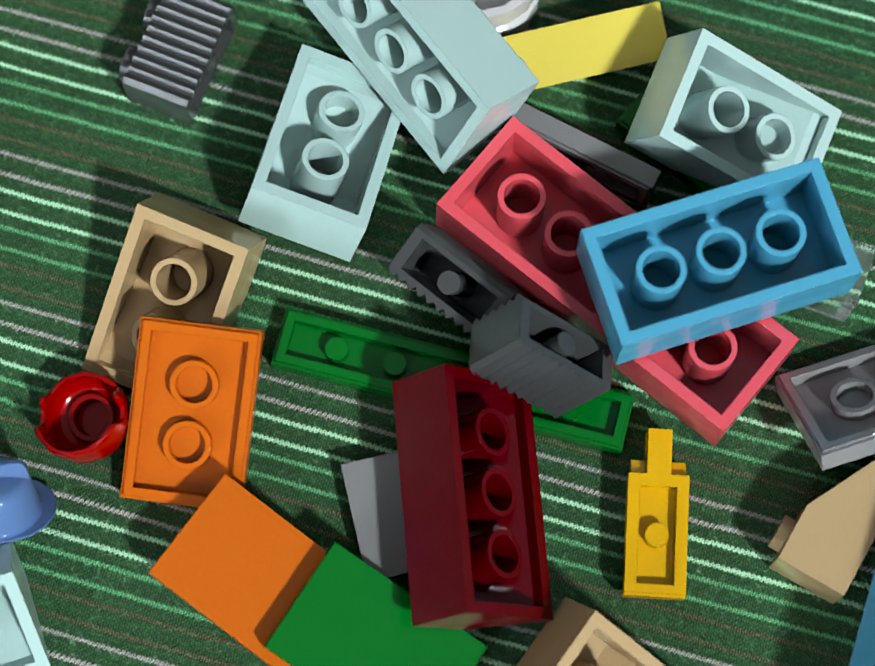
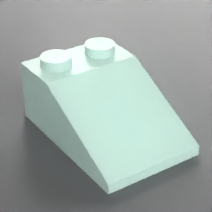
M701 28L666 39L624 143L672 170L719 188L819 157L822 164L842 111L708 30Z
M305 44L301 45L238 219L239 222L348 262L351 261L367 229L401 123L354 63Z

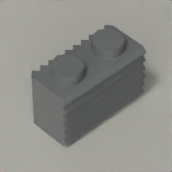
M150 0L143 17V28H146V32L143 34L138 47L131 45L127 49L119 68V78L123 79L122 84L128 100L134 104H140L144 108L161 112L165 116L182 120L186 124H192L238 24L234 6L220 0Z
M422 222L414 229L388 266L390 275L398 276V281L407 283L408 289L416 290L417 296L426 297V304H435L436 311L444 312L445 318L454 319V326H463L464 333H471L472 324L476 318L481 320L484 313L489 315L493 308L497 310L501 303L506 305L509 299L515 300L518 293L530 300L529 295L442 228L427 225L426 223L423 224Z
M519 293L515 300L509 299L506 305L501 303L497 310L493 308L489 315L484 313L481 320L476 318L472 324L468 365L472 374L477 372L482 379L489 380L491 384L497 382L500 389L506 387L509 394L515 392L518 399L523 398L527 404L535 405L536 409L542 407L545 414L551 412L554 419L611 390L612 354L609 346Z

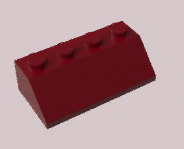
M441 364L392 382L412 626L459 630L541 623L554 620L532 405L527 404L523 398L518 399L515 392L509 394L506 387L500 389L497 382L491 384L489 380L482 379L477 372L472 374L470 368L449 364Z

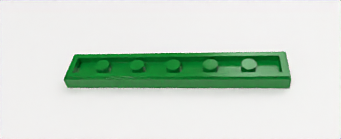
M289 307L286 308L271 360L273 369L393 398L392 382L441 364L469 368V352ZM611 388V390L555 419L551 412L545 414L542 407L536 409L535 405H532L534 434L620 456L635 394Z

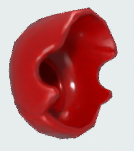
M84 370L62 377L48 394L42 396L39 400L41 410L40 423L38 427H34L35 435L50 453L59 458L81 464L103 460L116 451L126 437L130 413L127 395L107 375Z

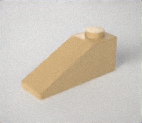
M875 460L807 504L795 519L787 515L783 517L767 546L777 552L768 568L831 604L836 603L845 595L875 539Z

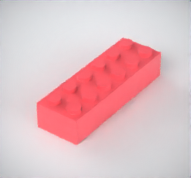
M512 116L436 203V226L442 228L529 295L532 302L608 345L576 254V248L581 229L637 212L521 121ZM772 317L618 365H615L612 357V366L715 447L788 358L799 338Z

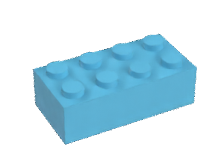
M819 157L581 229L576 248V254L615 365L849 293L863 272Z

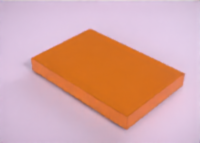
M151 315L141 316L120 497L199 507L224 474H227L246 489L265 330Z
M224 474L148 574L268 666H290L263 646L327 551L227 474Z

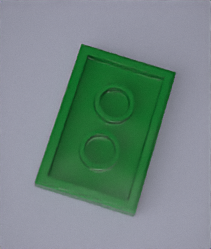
M336 542L331 544L263 646L290 666H477L488 646L463 629L454 630L412 626L410 593Z

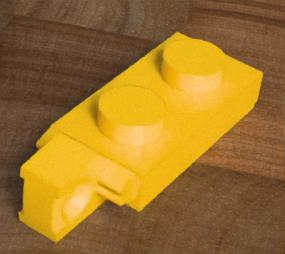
M648 428V433H645L644 460L630 461V470L626 476L622 597L683 601L686 598L690 475H686V463L672 462L673 429Z

